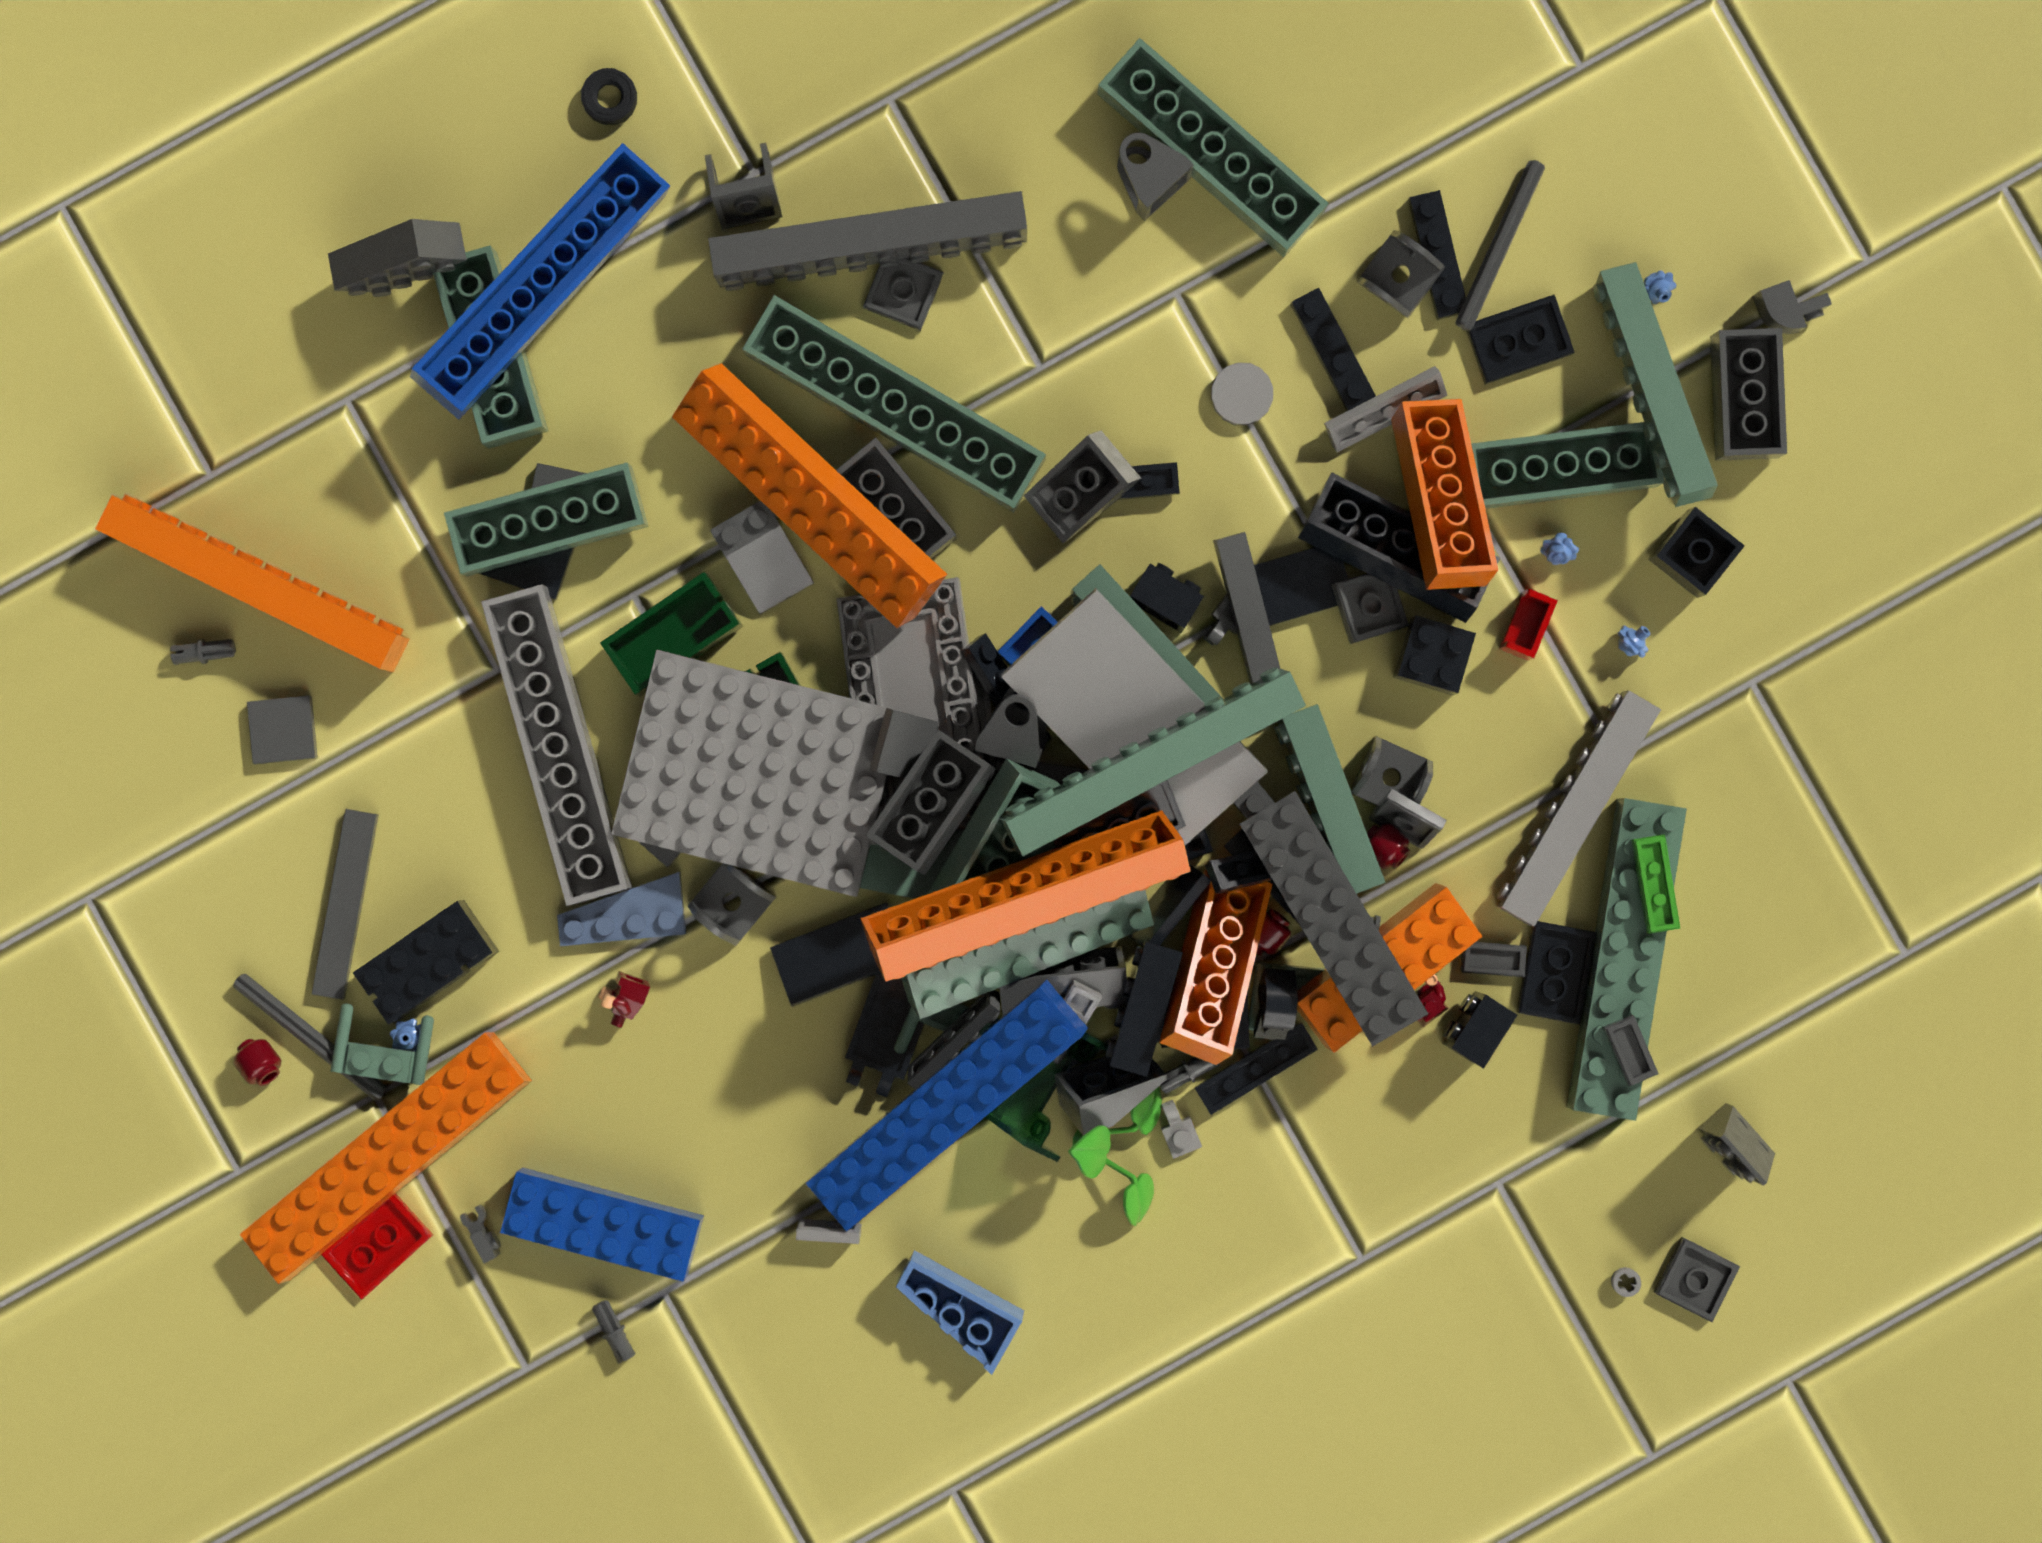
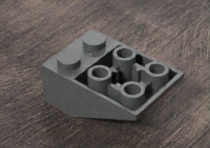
M1725 1103L1698 1127L1704 1134L1700 1139L1712 1152L1716 1151L1725 1158L1721 1163L1733 1176L1737 1175L1740 1179H1745L1750 1184L1754 1181L1764 1186L1768 1181L1775 1152L1733 1105Z

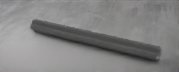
M1537 160L1528 161L1456 319V326L1463 330L1473 329L1542 177L1545 166Z
M241 974L235 980L233 987L331 1065L334 1044L247 974ZM341 1073L373 1100L381 1099L388 1089L386 1085L376 1078Z

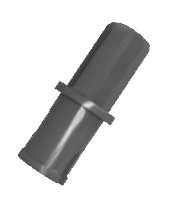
M199 639L197 643L172 645L170 651L176 652V654L170 655L174 665L199 661L202 664H207L208 660L234 657L236 646L232 639L209 642Z
M1197 1057L1187 1062L1182 1060L1181 1065L1165 1073L1167 1080L1160 1087L1164 1093H1168L1189 1081L1194 1083L1196 1082L1195 1078L1215 1067H1219V1064L1214 1065Z
M604 1300L594 1305L592 1310L604 1333L602 1338L607 1340L617 1363H621L622 1360L624 1362L633 1357L636 1353L624 1332L625 1326L624 1324L620 1325L609 1301Z

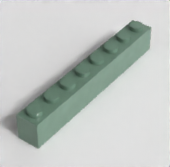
M1634 262L1602 270L1599 273L1596 284L1593 286L1594 296L1598 303H1602L1605 311L1603 312L1605 327L1607 330L1611 329L1614 336V352L1623 361V376L1626 384L1632 386L1635 410L1637 413L1642 414L1645 422L1643 423L1645 438L1653 444L1655 450L1653 452V459L1657 469H1662L1665 478L1663 481L1665 493L1668 498L1672 497L1675 507L1712 498L1718 484L1637 263Z

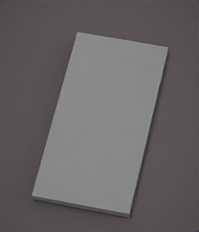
M958 577L944 579L916 618L899 628L890 623L861 594L836 598L850 698L939 722L937 730L939 729L986 761L985 753L974 750L977 738L981 733L973 671L960 652L969 644L960 579ZM888 775L878 817L903 782V778ZM989 782L956 831L965 830L988 791ZM871 841V845L877 844L874 841Z
M1097 588L1088 594L1001 674V677L1017 694L1024 695L1032 700L1036 706L1037 715L1089 769H1092L1091 764L1103 757L1111 759L1120 754L1119 750L1123 746L1132 742L1139 744L1149 739L1148 734L1160 727L1167 729L1177 724L1176 719L1189 712L1196 714L1205 709V703ZM1241 741L1167 780L1186 825L1177 830L1183 838L1184 845L1189 843L1268 772Z

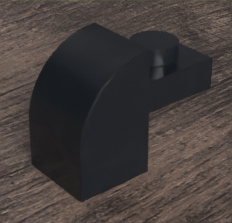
M1264 968L1257 988L1260 1009L1253 1027L1254 1038L1285 1040L1288 1030L1294 1029L1297 1015L1298 990L1295 970Z

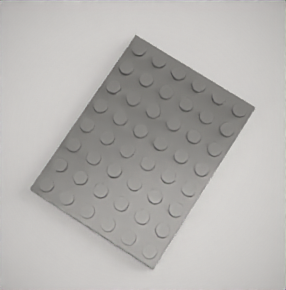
M656 650L611 835L857 897L872 841L866 834L877 820L888 777L887 774L869 770L887 707Z

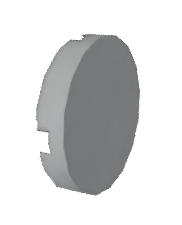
M1235 363L1225 367L1217 375L1211 388V399L1215 411L1223 420L1233 425H1248L1258 422L1267 414L1273 401V386L1269 376L1260 367L1251 363Z

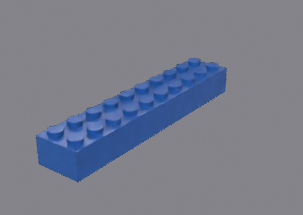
M622 143L413 366L410 378L460 420L666 197L670 185Z
M1046 979L819 1169L806 1182V1185L847 1232L1079 1040L1088 1027Z

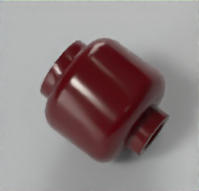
M1385 823L1380 827L1373 825L1367 832L1379 867L1382 869L1398 868L1411 852L1408 848L1410 843L1408 837L1390 823Z
M1272 908L1269 911L1266 910L1256 953L1259 956L1264 952L1269 955H1276L1291 936V931L1288 927L1291 923Z
M248 1039L237 1047L238 1053L234 1057L233 1064L249 1085L258 1084L259 1086H265L278 1077L282 1060L267 1040L258 1039L254 1041L253 1039Z

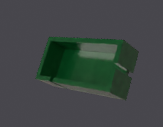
M703 572L601 641L600 644L634 694L640 697L647 691L656 650L696 659L742 628L743 625L726 601L719 602L724 597L709 575Z

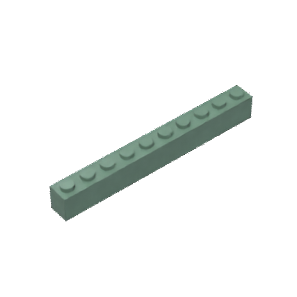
M1277 667L1271 668L1260 675L1261 679L1253 684H1250V682L1240 684L1232 690V695L1224 699L1217 697L1204 704L1205 709L1196 714L1189 712L1176 719L1177 724L1167 729L1160 727L1148 734L1149 739L1139 744L1132 742L1123 746L1119 750L1120 754L1111 759L1103 757L1091 764L1092 769L1082 774L1075 772L1066 776L1062 780V785L1054 789L1046 787L1034 794L1035 799L1028 803L1018 802L1011 805L1005 810L1007 814L999 818L1015 850L1020 855L1025 856L1305 707L1306 704L1291 672L1284 669L1278 670Z

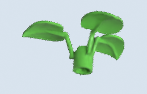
M1159 1087L1130 1111L1133 1122L1131 1126L1108 1129L1104 1125H1098L1084 1136L1077 1130L1073 1137L1072 1147L1068 1150V1153L1077 1162L1082 1174L1087 1178L1093 1179L1097 1177L1106 1164L1130 1180L1131 1184L1124 1191L1123 1208L1127 1220L1135 1227L1144 1218L1152 1203L1154 1195L1153 1180L1146 1173H1141L1136 1178L1131 1172L1107 1159V1154L1111 1147L1110 1134L1136 1132L1138 1129L1141 1134L1147 1135L1156 1126L1161 1114L1162 1097Z

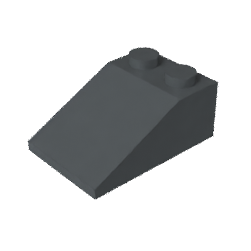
M1101 430L1087 435L1039 480L1024 497L1061 542L1066 543L1121 498L1141 477Z
M762 501L755 503L710 529L759 614L766 612L814 584L776 516Z
M1105 1056L1056 1073L1054 1075L1059 1105L1083 1136L1098 1125H1104L1107 1128L1112 1127L1167 1080L1166 1074L1153 1058L1147 1077L1111 1067L1109 1065L1110 1058Z

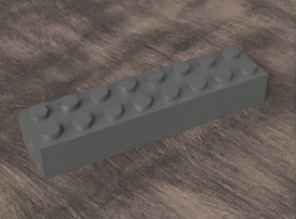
M1294 791L1240 823V826L1372 1047L1426 1016L1428 1012L1297 793Z

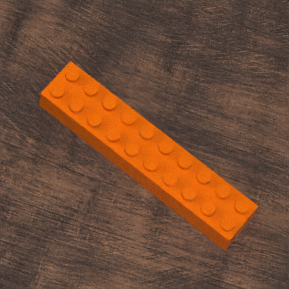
M722 363L702 370L672 415V418L896 628L915 619L948 574Z
M124 494L122 499L111 495L95 528L96 530L379 669L394 672L410 640L402 635L404 629L382 619L376 623L374 622L376 615L353 605L348 609L346 608L347 601L323 591L322 595H319V587L296 577L291 581L292 574L266 563L265 567H262L264 562L262 559L239 549L237 553H234L235 546L215 537L209 536L207 540L208 533L192 525L181 522L178 526L180 519L155 508L150 512L152 506L127 494Z
M1161 810L861 918L870 950L887 982L892 979L903 978L907 974L922 968H931L947 959L964 956L969 951L980 947L994 945L1005 938L1025 934L1030 929L1055 923L1060 918L1074 913L1085 912L1096 905L1116 901L1121 896L1146 890L1150 886L1165 880L1176 879L1180 875L1190 872V866L1183 838Z
M485 1032L240 1233V1236L278 1284L290 1281L388 1198L396 1194L532 1082V1079L494 1032Z

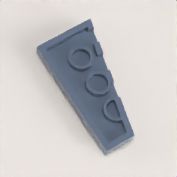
M681 872L557 915L560 946L686 934Z

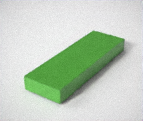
M1665 834L1631 839L1646 932L1650 934L1681 929Z

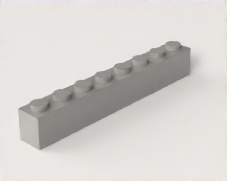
M1629 690L1623 691L1621 695L1616 693L1610 701L1607 710L1611 712L1605 722L1599 721L1591 735L1595 738L1589 749L1585 747L1576 760V764L1579 765L1573 776L1569 774L1560 787V791L1563 792L1557 803L1553 801L1544 815V818L1547 819L1542 830L1539 828L1535 830L1528 843L1532 846L1526 857L1521 855L1512 870L1516 873L1510 884L1506 882L1497 895V899L1500 900L1497 905L1498 908L1529 926L1536 925L1661 711L1660 708Z

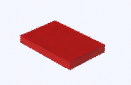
M394 1194L321 1255L362 1300L428 1241L433 1234L401 1198Z

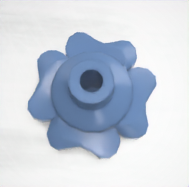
M1662 270L1650 274L1644 280L1649 299L1653 304L1667 302L1672 295L1671 290H1674L1677 286L1673 281V274L1671 272L1665 274Z
M1557 533L1554 538L1544 540L1543 547L1540 549V552L1546 556L1547 561L1553 565H1564L1570 560H1575L1577 557L1576 553L1579 552V548L1573 544L1572 539L1567 538L1565 533Z
M1625 625L1621 627V630L1618 632L1620 637L1618 640L1619 649L1625 652L1627 656L1638 655L1643 658L1645 653L1649 651L1645 639L1650 636V631L1645 626H1641L1637 631Z
M413 1018L407 1022L398 1021L396 1029L390 1032V1036L393 1039L392 1048L416 1052L421 1024L417 1025V1020Z

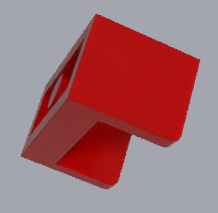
M1532 589L1523 591L1499 649L1527 661L1534 659L1558 600Z

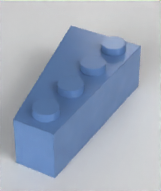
M915 1250L899 1276L896 1288L921 1311L933 1318L946 1334H950L957 1340L970 1356H974L981 1362L991 1375L1023 1320L1024 1310Z

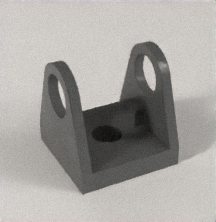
M1144 133L1130 134L1122 141L1117 164L1118 173L1135 211L1144 221L1190 180L1194 164L1185 155ZM1133 141H1143L1150 147L1151 152L1142 147L1134 146L1127 148V146ZM1139 154L1147 161L1143 164H1134L1128 159V156Z
M766 142L760 143L765 175L719 185L712 155H705L711 197L722 230L783 217Z
M1393 230L1357 283L1403 316L1409 318L1442 273L1445 266L1413 239L1402 232ZM1399 266L1407 267L1410 272L1409 278L1403 283H1397L1392 278L1394 269Z
M1009 687L985 723L977 738L974 750L1036 768L1046 746L1048 738L1047 724L1037 715V709L1032 700L1024 695H1014L1015 691ZM1015 702L1024 704L1028 709L1018 707Z
M1374 736L1350 789L1351 793L1377 805L1393 789L1420 804L1433 777V761L1378 736ZM1388 768L1395 769L1399 774V782L1392 787L1387 786L1382 779L1384 771Z
M722 863L689 903L688 908L693 916L709 931L737 946L776 899V896L742 868ZM730 892L738 894L741 899L740 907L735 911L728 910L723 903L725 895Z

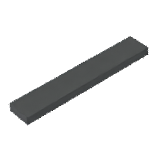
M1241 532L1213 540L1249 682L1253 684L1261 679L1260 675L1263 672L1275 667L1279 670L1280 665L1246 533Z
M351 809L345 810L312 989L313 995L345 999L379 814Z

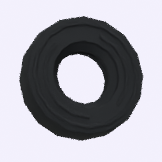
M602 68L594 71L586 78L581 89V101L586 113L594 121L603 125H617L625 122L633 114L637 105V91L633 81L626 73L615 68ZM607 85H613L621 92L620 102L612 108L601 106L597 100L600 89Z

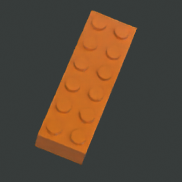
M1462 399L1403 401L1393 415L1391 422L1426 590L1487 586L1498 572V565Z
M1207 870L1202 872L1209 878ZM1264 882L1216 894L1212 883H1210L1194 902L1182 948L1183 954L1173 985L1159 1043L1214 1065H1218L1233 1054L1273 884Z
M1437 883L1433 884L1379 927L1380 934L1414 990L1483 937L1449 889ZM1326 969L1298 990V1012L1324 1047L1333 1053L1363 1031Z

